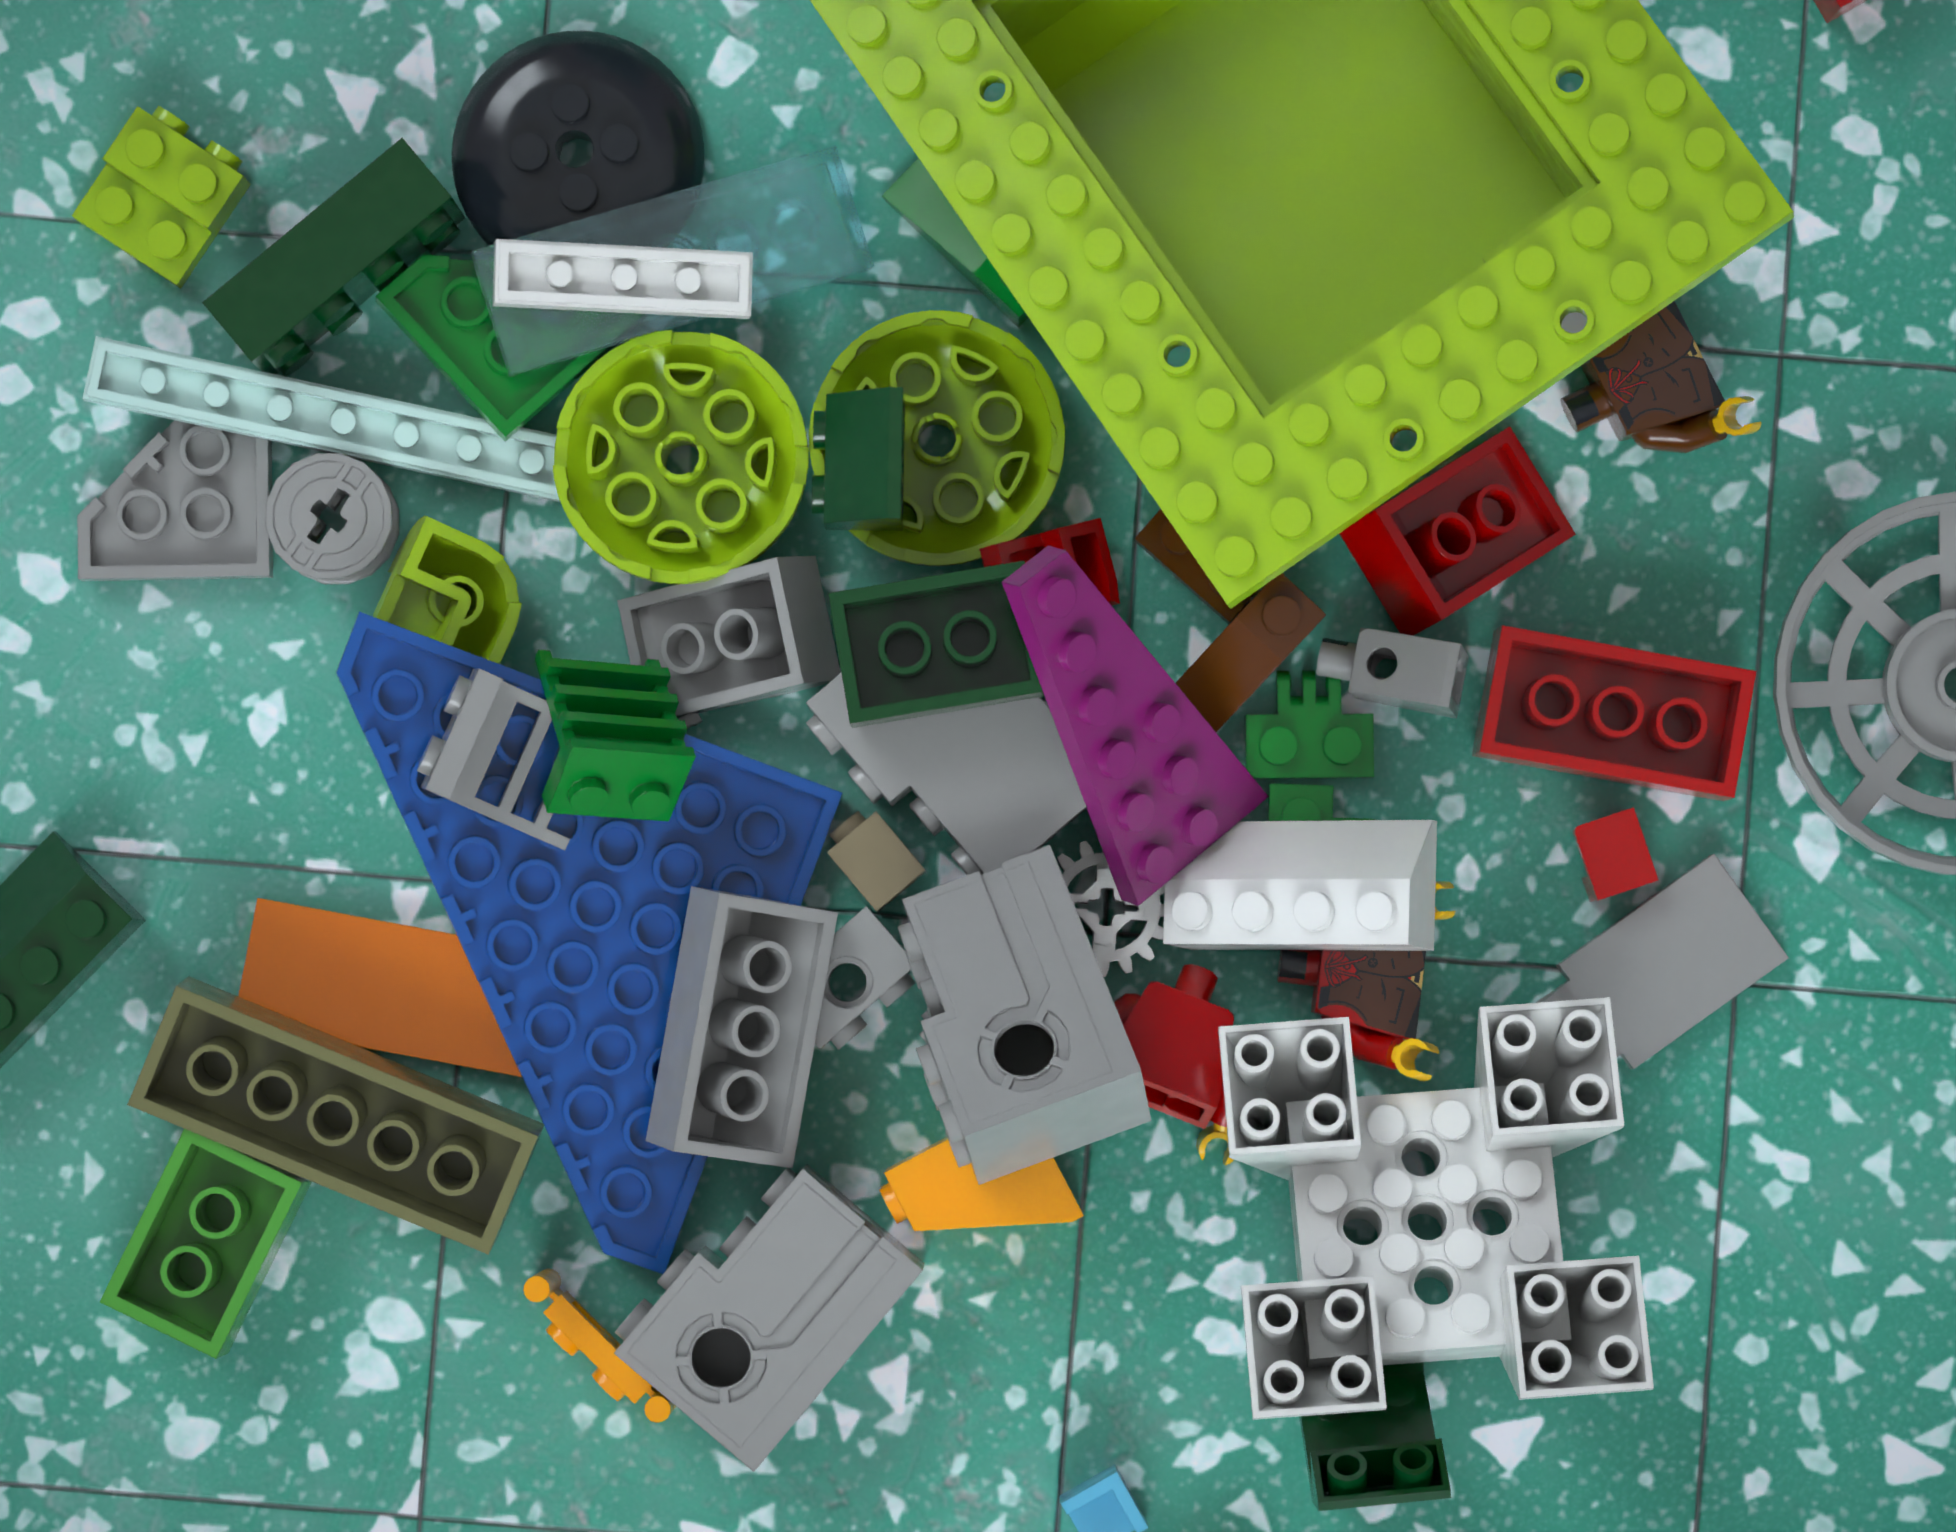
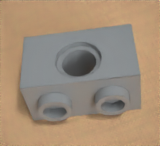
M867 906L834 934L815 1044L819 1049L823 1048L829 1041L838 1050L867 1026V1023L860 1016L878 999L888 1008L916 983L908 974L911 968L905 954L906 951ZM847 963L860 967L867 981L864 993L858 999L849 1002L838 999L830 988L832 972L838 966Z

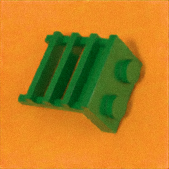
M538 649L535 662L560 746L542 793L546 812L669 821L696 757L693 747H686L684 742L687 732L685 720H678L675 713L679 704L677 695L671 694L668 691L667 685L671 677L669 669L661 667L659 660L647 659L644 666L552 658L550 650Z

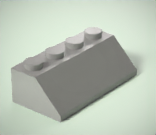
M691 886L646 1135L647 1142L673 1152L793 1168L838 912Z

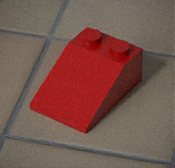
M1510 426L1381 504L1339 533L1400 634L1412 636L1445 619L1576 535Z

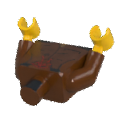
M1675 301L1581 365L1589 385L1560 399L1563 411L1570 425L1577 433L1607 418L1619 441L1633 438L1636 444L1648 450L1688 453L1721 441L1728 434L1733 436L1753 434L1761 427V422L1750 423L1743 427L1736 420L1738 407L1743 403L1754 401V398L1743 396L1724 400Z

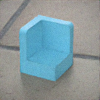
M1115 1464L1059 1496L1066 1514H1069L1078 1532H1132L1134 1530L1136 1532H1143L1149 1528L1143 1513Z

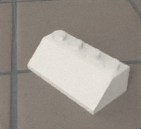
M1239 821L1165 884L1163 944L1190 950L1434 951L1437 821Z

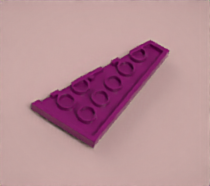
M1047 546L1004 579L1002 584L1120 898L1123 901L1139 906L1269 796L1068 552L1063 549Z

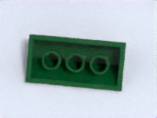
M53 831L0 885V1068L146 921L56 831Z

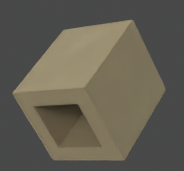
M857 811L830 834L836 845L827 853L877 913L926 873L923 866L877 811L867 819H865L860 811Z

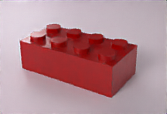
M1501 625L1493 632L1472 756L1718 801L1733 799L1736 793L1757 671Z

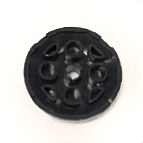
M581 30L550 33L531 39L505 53L480 76L470 90L460 110L453 134L452 171L460 203L474 229L493 250L496 239L667 248L678 236L692 214L700 194L704 176V142L701 125L695 107L681 82L665 64L644 48L620 37L601 32ZM576 139L590 141L594 148L589 162L577 168L562 164L560 154L563 144Z

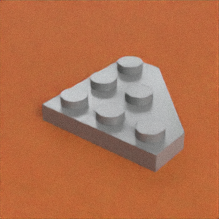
M174 420L161 434L158 432L123 468L124 472L99 498L95 497L77 515L78 579L81 581L273 578V546L265 529L266 502L272 490V441Z

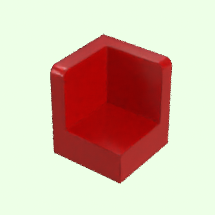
M1634 807L1574 828L1573 834L1587 876L1583 877L1582 881L1589 902L1599 901L1658 881Z

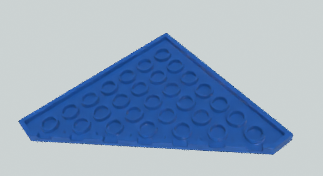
M358 612L336 671L337 677L597 1242L604 1254L664 1274L708 1157L673 1152L646 1141L691 886L801 905L842 792L685 734L686 747H693L696 757L669 821L553 813L547 829L570 839L564 851L420 788L426 775L417 771L432 735L442 739L452 715L445 712L444 707L459 675L469 679L472 670L480 668L502 678L508 684L546 700L541 679ZM518 702L516 703L477 791L476 798L498 806L538 716V711ZM553 721L549 725L511 813L533 822L543 800L542 793L560 749Z

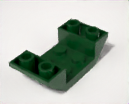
M1424 1362L1383 1365L1386 1410L1299 1416L1311 1497L1318 1511L1451 1498L1442 1438L1436 1439L1424 1376Z

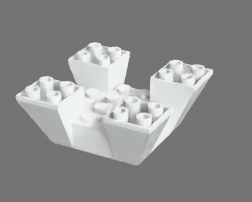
M1610 997L1479 1007L1474 1088L1357 1097L1349 1017L1218 1027L1229 1158L1289 1181L1298 1281L1241 1285L1253 1420L1386 1410L1383 1365L1500 1357L1519 1400L1653 1390L1654 1384L1639 1256L1563 1261L1552 1158L1624 1127ZM1411 1151L1424 1152L1432 1158L1436 1170L1427 1176L1413 1175L1404 1167L1402 1156ZM1482 1209H1491L1498 1212L1505 1221L1506 1231L1499 1235L1482 1233L1474 1224L1473 1214ZM1417 1214H1428L1439 1222L1442 1235L1433 1240H1422L1411 1232L1408 1220ZM1352 1219L1367 1220L1375 1227L1378 1239L1368 1245L1355 1244L1346 1237L1343 1226ZM1425 1277L1436 1278L1447 1288L1448 1300L1437 1305L1427 1304L1417 1296L1414 1283Z

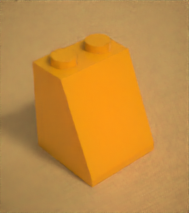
M947 1137L888 1167L884 1174L889 1183L881 1186V1189H879L895 1222L899 1224L908 1219L914 1231L1073 1222L1084 1216L1054 1157L979 1185L971 1163L960 1168L958 1167Z

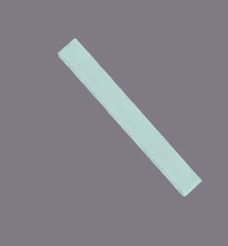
M95 337L82 398L86 402L326 453H342L354 459L560 502L553 474L556 434L522 427L505 442L481 418L108 338Z

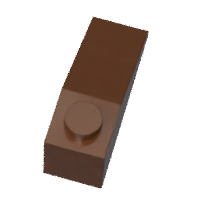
M1282 573L1270 581L1176 681V685L1214 731L1217 732L1321 622L1326 614Z

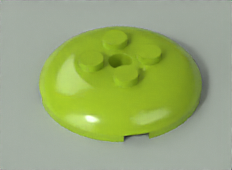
M928 310L897 316L874 326L850 343L837 357L820 387L810 417L809 451L814 475H825V450L813 449L814 411H826V394L883 387H903L905 397L903 531L848 530L853 536L875 551L898 561L923 566H951L981 559L980 548L1017 539L1034 523L1047 505L1059 479L1065 448V426L1058 394L1049 375L1036 356L1019 339L988 322L974 318L973 315L954 311ZM932 425L946 426L955 436L956 442L953 449L944 457L930 456L919 446L920 435L926 428Z
M672 330L657 331L626 341L598 359L575 384L565 401L556 426L558 430L554 448V481L558 497L572 526L589 547L608 563L633 576L653 582L666 584L701 583L718 578L728 573L731 569L750 564L764 554L785 531L795 515L806 485L809 463L807 432L802 414L789 387L777 371L753 350L737 341L711 332L710 334L697 332H673ZM688 445L699 451V460L693 472L674 474L667 470L666 462L668 456L675 448Z

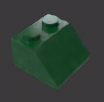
M883 387L826 394V411H814L813 449L825 450V475L812 476V514H824L826 530L903 531L905 397L903 387Z

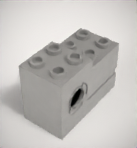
M840 673L806 702L810 711L814 714L806 722L809 729L832 756L843 748L856 765L847 773L869 800L875 804L884 797L893 807L912 791L917 798L909 804L911 810L934 837L945 829L959 846L951 853V857L966 875L977 871L982 875L1001 868V863L1040 849L1061 829L1087 809L1050 709L1041 697L852 728L849 722L842 674Z
M1050 845L1001 863V868L982 875L977 871L902 899L909 923L898 926V930L906 950L905 954L918 989L922 991L929 1018L920 1021L927 1044L916 1048L931 1097L944 1123L945 1132L957 1165L960 1168L971 1163L979 1185L1151 1121L1141 1068Z
M808 1164L798 1175L790 1168L785 1169L761 1198L770 1207L757 1224L746 1216L719 1248L728 1257L726 1261H723L707 1246L701 1249L696 1256L685 1249L657 1281L666 1291L654 1306L644 1298L614 1332L624 1340L614 1354L753 1472L924 1268V1262Z

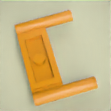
M544 1269L529 1278L523 1288L524 1295L528 1300L541 1302L550 1297L554 1301L543 1312L552 1322L546 1328L551 1338L571 1356H574L579 1350L584 1353L598 1367L591 1376L613 1399L619 1402L626 1395L635 1404L647 1393L651 1398L645 1404L644 1411L646 1417L655 1423L665 1421L676 1406L614 1354L621 1344L567 1290L563 1292L560 1289L561 1277L558 1272L553 1269Z

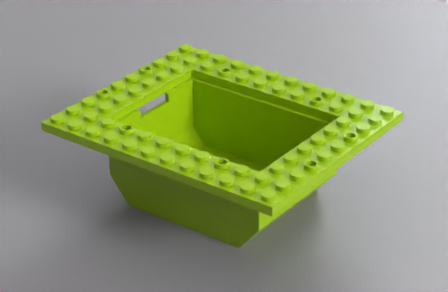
M810 0L1230 609L1794 218L1792 208L1638 0ZM1575 73L1583 78V83L1576 91L1565 92L1558 87L1560 78L1565 74ZM994 83L1005 85V93L999 100L990 102L984 99V92L988 86ZM1573 312L1581 313L1587 318L1586 326L1577 333H1569L1561 327L1564 317ZM1178 346L1189 348L1190 358L1186 364L1180 367H1173L1168 364L1167 358L1172 349ZM1402 430H1410L1417 435L1416 444L1408 451H1398L1392 446L1394 436Z

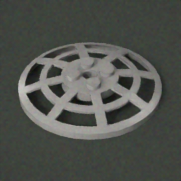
M1956 492L1918 497L1888 508L1842 536L1818 559L1798 587L1783 620L1774 657L1773 699L1779 734L1792 768L1811 799L1840 830L1868 850L1900 865L1939 875H1956L1955 856H1939L1907 848L1878 835L1861 822L1883 794L1894 802L1916 812L1945 819H1956V702L1948 697L1944 688L1947 674L1956 668ZM1938 516V555L1926 556L1904 564L1880 578L1870 588L1843 562L1858 547L1886 530L1916 519ZM1939 574L1940 612L1918 621L1911 627L1884 602L1887 597L1905 585L1927 576ZM1826 582L1852 607L1844 618L1833 642L1828 664L1827 681L1791 682L1792 659L1799 629L1813 598ZM1867 622L1893 648L1886 660L1882 678L1847 680V668L1852 647L1860 629ZM1885 705L1888 717L1899 735L1877 762L1870 756L1858 737L1850 716L1849 706ZM1829 707L1831 720L1841 746L1854 767L1864 776L1842 804L1825 788L1810 764L1796 728L1793 708ZM1919 752L1937 760L1951 762L1955 800L1923 794L1903 785L1896 779Z

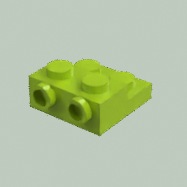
M159 105L152 115L137 106L102 158L107 164L72 214V217L181 289L251 184L242 174L237 172L243 161L212 140L205 150L184 137L190 126Z

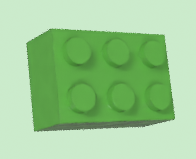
M184 1129L107 1285L100 1303L215 1359L228 1354L312 1181Z

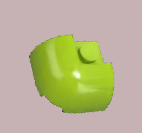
M423 516L410 529L388 570L391 576L373 613V617L500 664L517 627L522 603L519 602L516 578L504 560L505 557L481 540L433 518Z

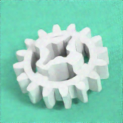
M1083 841L1079 844L1081 859L1074 862L1063 853L1057 857L1060 867L1064 870L1063 878L1068 887L1077 874L1096 865L1095 883L1083 894H1070L1074 905L1075 903L1087 904L1088 901L1098 900L1101 890L1108 889L1112 890L1113 901L1123 903V906L1136 907V912L1124 911L1123 914L1112 916L1110 926L1099 925L1098 914L1088 912V909L1076 908L1079 918L1092 931V950L1103 977H1106L1109 963L1113 961H1118L1120 968L1125 974L1132 972L1130 956L1138 953L1142 958L1151 961L1155 956L1147 943L1152 937L1163 940L1164 928L1159 926L1158 923L1160 917H1164V904L1160 902V895L1165 893V884L1139 906L1121 900L1103 850L1102 853L1094 854L1088 842ZM1129 921H1147L1144 929L1133 942L1121 949L1115 950L1116 933Z

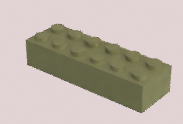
M190 976L175 987L127 1104L488 1255L499 1236L544 1128V1124Z

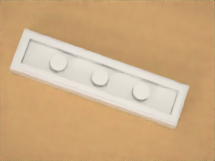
M496 239L494 242L493 306L749 319L751 317L753 252Z

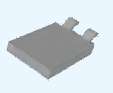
M1711 854L1556 964L1567 981L1536 1003L1610 997L1617 1057H1622L1629 1069H1635L1789 957L1716 855Z

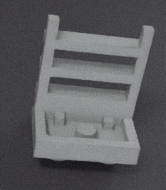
M480 668L473 669L469 679L459 675L444 707V711L451 714L452 717L443 738L432 735L418 765L417 771L426 775L420 788L565 851L570 839L547 829L553 813L546 812L543 800L533 822L511 813L552 721L547 700L508 684L502 678ZM518 702L539 713L499 804L494 806L475 796Z

